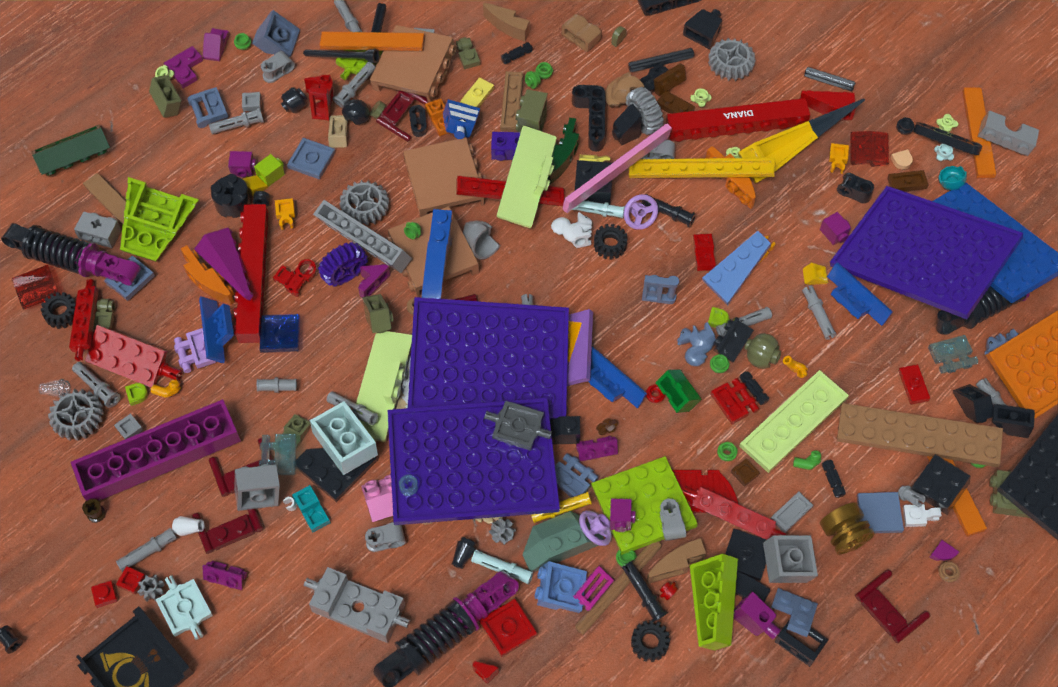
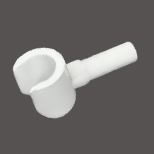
M286 497L283 500L285 504L292 502V505L286 507V509L289 511L296 510L297 504L292 497Z

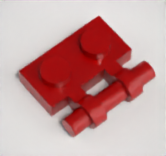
M738 378L731 382L734 385L733 388L726 382L713 389L710 393L731 425L749 415L746 408H750L753 413L760 409L756 404V399L750 396L746 390V385L741 383ZM737 394H740L744 401L741 402Z

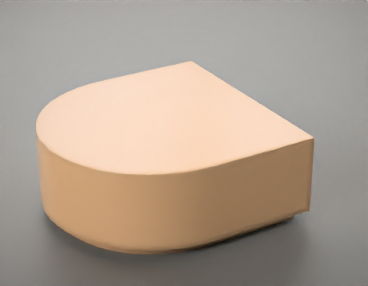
M908 149L893 153L890 157L895 167L901 170L908 169L913 161Z

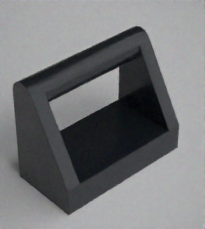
M788 621L777 636L775 643L811 667L829 639L811 627L808 635L820 643L817 650L813 652L787 633Z

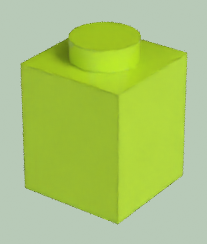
M271 154L254 166L256 175L268 187L285 175L283 162Z

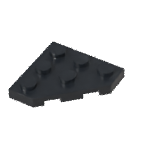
M316 448L306 449L293 462V465L337 502L378 461V458L375 456L343 475L325 449Z

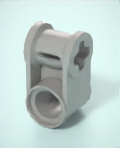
M283 51L277 52L274 56L262 62L263 80L267 83L277 81L279 78L290 73L294 69L295 63Z
M665 140L649 152V157L646 154L642 159H675V143Z
M665 499L660 505V518L665 541L685 538L686 529L678 503L673 499Z
M394 522L371 528L365 534L366 547L372 552L398 548L406 544L402 525H394Z

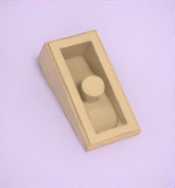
M343 115L330 116L328 141L331 148L347 147L348 122Z

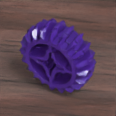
M346 242L342 246L339 245L337 248H333L331 252H327V256L323 257V261L319 263L318 270L320 277L329 286L342 285L358 276L361 266H366L368 261L366 252L357 243L350 242L348 244Z

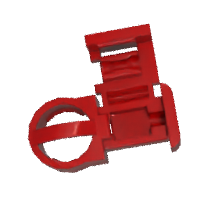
M304 259L291 272L282 265L274 275L273 281L281 283L287 292L295 297H299L298 291L305 281L310 282L316 275V265L312 260ZM309 264L306 272L302 274L300 272L301 267Z

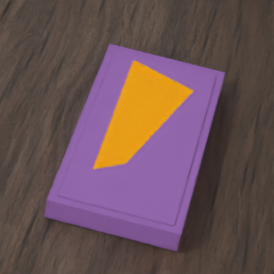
M590 309L569 315L567 386L590 381L593 311Z

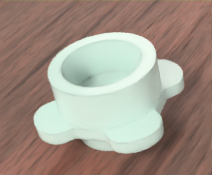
M941 144L934 148L938 161L953 160L954 155L952 154L953 148L951 146Z

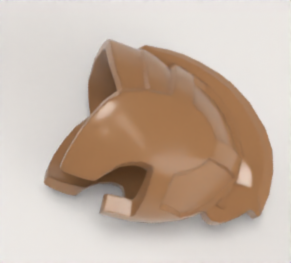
M627 72L607 86L605 100L610 107L626 104L627 94L636 88H644V85L638 78L631 76V72Z

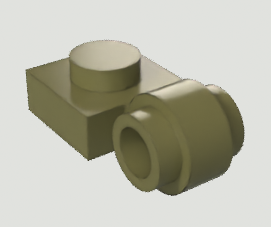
M464 37L456 41L458 51H462L458 53L463 69L479 66L480 59L475 48H472L470 38Z
M111 299L98 300V312L95 313L93 332H95L97 325L112 329L114 320L112 312L115 311V301H111Z

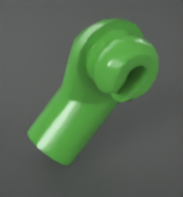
M815 450L806 459L795 457L793 467L811 470L820 464L822 455L819 451Z

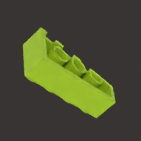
M720 554L690 565L699 647L715 651L732 644L737 558Z

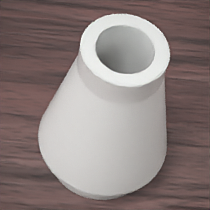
M184 516L175 518L172 523L173 532L179 536L202 532L205 527L203 520Z

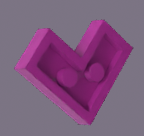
M191 46L163 64L169 70L174 71V79L184 89L198 80L190 68L202 62L203 59L197 50Z

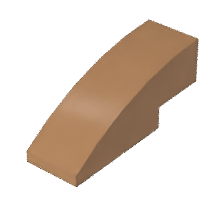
M486 2L483 3V16L493 26L515 39L526 41L530 32L529 20L516 17V11Z
M701 538L688 542L667 554L648 573L647 583L650 584L686 574L689 568L688 564L703 561L706 552Z

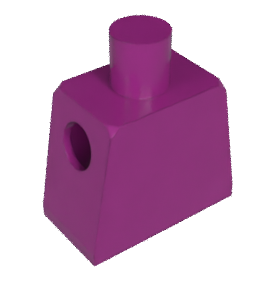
M753 592L743 598L734 609L733 619L755 636L764 632L773 640L781 631L772 623L776 618V614Z

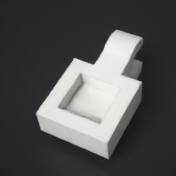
M924 504L921 507L915 505L903 506L905 527L926 526L927 521H938L939 517L942 516L940 508L925 510Z

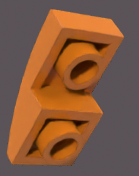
M441 98L426 103L425 108L438 135L448 134L449 132L445 131L443 119L445 105Z

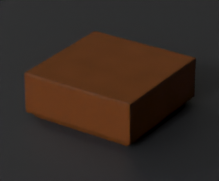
M747 458L731 470V473L744 487L760 474Z

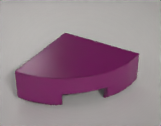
M941 540L930 558L936 561L952 560L958 555L959 551Z

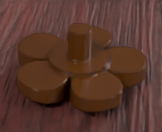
M608 418L603 420V423L598 424L596 429L599 435H605L607 432L612 433L616 430L615 426L618 425V422L615 419L611 420Z

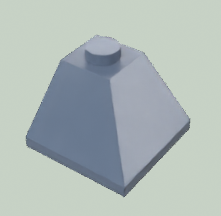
M272 10L257 29L252 44L267 54L275 55L277 52L283 51L290 57L300 29Z

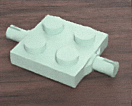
M172 575L169 576L170 580L167 577L165 581L170 590L155 600L173 635L176 637L187 630H191L195 640L199 639L196 631L200 638H202L203 634L198 625L213 615L195 580L192 579L185 584L177 585Z

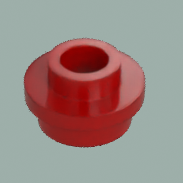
M657 384L649 386L646 390V398L651 403H660L665 398ZM653 393H657L659 396L656 397V396H653L652 394H653Z
M667 581L659 589L661 591L659 596L661 598L664 597L666 601L671 598L678 590L675 586L676 583L673 581L670 584Z

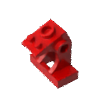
M330 74L305 78L306 93H309L312 119L330 120V107L334 97L333 81Z

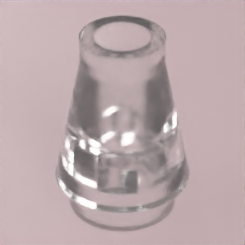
M64 379L39 384V393L41 395L59 397V395L65 396L66 390L69 392L71 390L69 381Z

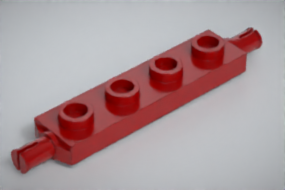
M87 279L86 287L78 290L69 344L71 351L76 352L74 357L76 361H82L84 351L91 348L99 292L96 286H93V279Z
M685 486L683 494L693 499L692 506L765 540H768L773 535H786V533L775 529L776 521L702 487L696 492Z

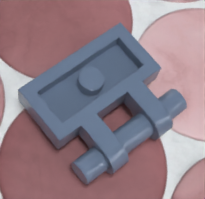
M568 453L563 457V460L567 462L566 466L560 461L555 465L557 487L570 497L586 493L590 489V484L586 480L589 479L595 482L599 478V476L593 473V469L585 467L579 462L580 460L577 457H572ZM575 468L577 471L581 473V475L578 476L576 473L572 471V469Z

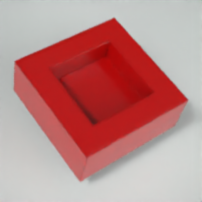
M126 566L116 585L136 595L141 587L138 582H142L146 575Z
M111 580L91 587L96 608L118 602L114 584Z

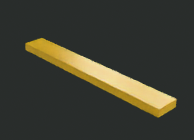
M775 158L639 159L629 167V178L775 177Z

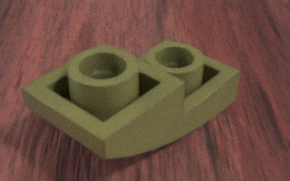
M294 414L284 426L282 435L273 444V450L290 459L311 426L310 421Z

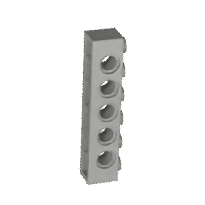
M325 200L322 201L313 214L322 223L351 242L357 243L365 251L399 273L403 272L412 259L404 250Z

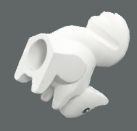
M578 212V222L571 224L569 219L564 217L557 218L552 222L551 229L558 235L563 234L564 238L576 248L591 245V241L588 238L591 237L592 230H589L592 228V220Z

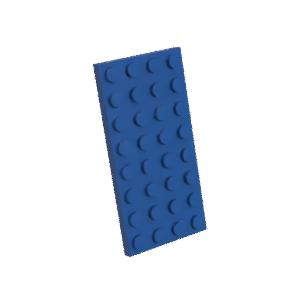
M965 183L958 190H951L933 200L935 203L1023 233V239L990 285L1009 302L1017 301L1058 276V252L969 184Z

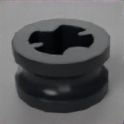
M256 191L254 193L253 204L269 205L270 195L267 192Z

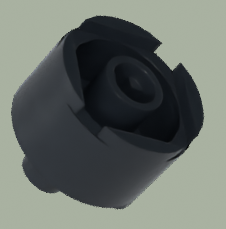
M228 174L211 185V196L215 208L223 217H240V213L244 212V205H249L251 202L247 184L235 174Z

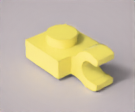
M580 154L579 160L603 162L605 160L609 161L610 157Z

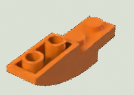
M713 146L707 149L706 158H735L731 153L724 157ZM723 177L727 179L725 185L727 190L737 196L742 204L752 209L756 196L750 178Z
M187 245L182 247V254L187 261L183 267L191 281L214 299L230 305L234 304L232 298L234 292L229 285H224V278L219 273H216L213 268L207 269L204 263L200 264L198 261L200 258L195 250L191 251Z

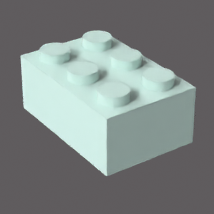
M345 401L310 420L314 436L343 475L378 455L376 442Z

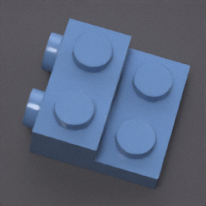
M550 561L544 564L543 567L539 568L537 578L541 580L540 587H537L535 591V599H538L537 605L554 610L561 608L580 613L583 605L573 595L586 581L587 571Z

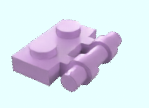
M203 328L186 333L188 339L182 342L181 337L174 339V349L179 355L180 359L178 362L180 367L183 368L184 373L191 372L190 365L192 363H195L197 369L216 363V361L206 359ZM187 349H191V352H192L191 355H188V356H187V354H186V350H187Z

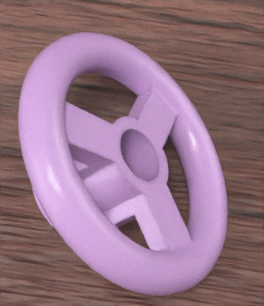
M645 194L634 196L627 202L624 208L625 222L629 227L637 230L651 226L658 215L656 201L651 196ZM646 200L650 202L651 206L645 207L641 202L637 201ZM629 211L636 217L634 223L630 220ZM652 212L650 219L641 224L642 217L646 213Z
M586 510L582 512L579 517V523L586 537L596 545H608L612 539L609 519L605 515L597 514L594 511ZM586 517L590 523V530L588 529L585 522ZM600 534L606 538L604 540H601L595 537L594 535Z

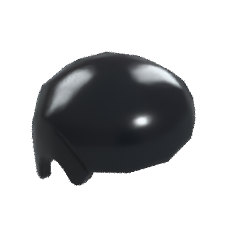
M353 99L344 104L342 115L347 122L352 120L355 125H359L369 120L370 111L364 101Z

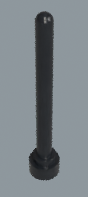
M308 49L303 51L304 56L365 59L371 63L379 61L378 49H368L365 52Z

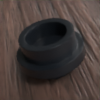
M904 117L897 122L896 128L901 134L907 135L914 131L915 126L912 119Z

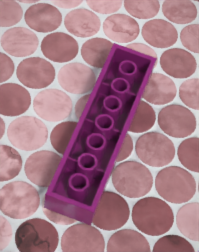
M222 399L70 463L84 499L86 501L90 499L100 501L239 443L241 440Z

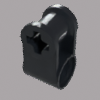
M845 173L842 183L837 186V192L840 195L863 204L871 200L874 190V184L871 181L858 177L853 173Z

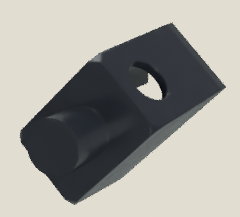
M701 9L684 24L683 36L710 50L721 31L723 21L720 18L721 12L713 9L710 13Z

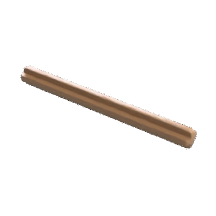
M659 541L646 546L633 561L639 572L660 550L661 543ZM625 572L617 578L576 624L575 629L579 633L584 634L627 587L630 580Z

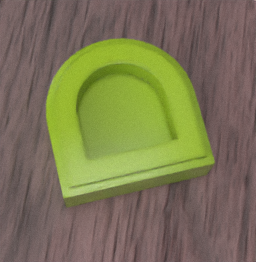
M712 307L708 321L710 327L716 328V326L722 325L729 320V315L725 310Z
M135 383L125 386L131 406L142 403L147 399L148 391L143 384Z

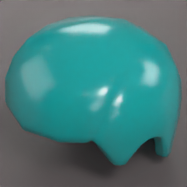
M962 166L945 167L940 171L939 183L944 189L949 191L958 190L966 183L967 171H964Z

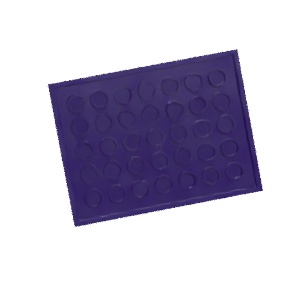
M886 186L832 258L830 266L834 267L838 262L851 275L968 319L1023 239V233Z
M414 297L408 408L547 398L550 420L566 416L569 308Z
M547 398L509 401L544 412L541 428L551 431ZM505 401L387 410L394 525L559 512L552 436L550 440L538 436L534 441L531 451L492 439L496 426L495 422L484 419L486 411L499 414L503 409Z

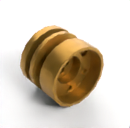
M856 502L835 509L819 523L827 536H834L830 543L832 546H836L834 550L838 555L859 549L875 536L873 529L869 528L870 524L868 521L859 522L863 519L864 514Z

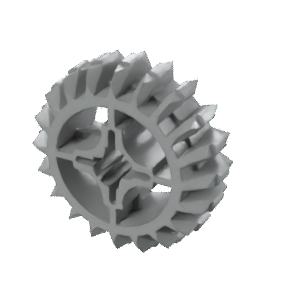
M727 38L726 41L721 39L720 43L716 42L708 56L711 71L715 72L716 76L721 75V79L727 78L728 81L730 78H733L734 81L737 78L742 80L744 76L749 75V72L753 70V65H755V53L752 47H748V43L743 44L742 40L736 41V38L733 40Z
M640 87L627 94V107L634 104L642 115L641 132L643 134H652L663 126L664 118L660 110L661 107L658 105L655 96L648 89Z
M369 179L366 183L361 180L357 184L354 181L353 186L348 185L347 190H343V195L340 196L341 211L358 222L365 223L367 227L369 222L375 225L376 219L381 221L382 216H386V210L389 208V198L387 197L386 190H383L382 185L378 186L376 181L371 184ZM373 197L378 199V203L374 202ZM351 203L355 204V209L350 206Z
M74 389L73 393H70L66 390L65 396L59 395V401L53 400L55 406L50 407L51 413L48 414L49 422L54 432L62 438L66 437L68 440H71L74 437L78 441L79 437L82 436L86 439V434H93V429H99L98 423L103 422L101 417L104 415L103 406L99 402L98 397L90 391L86 393L83 389L80 392ZM80 404L89 405L90 408L81 407ZM62 421H67V423L70 422L72 423V426L65 425L62 423Z

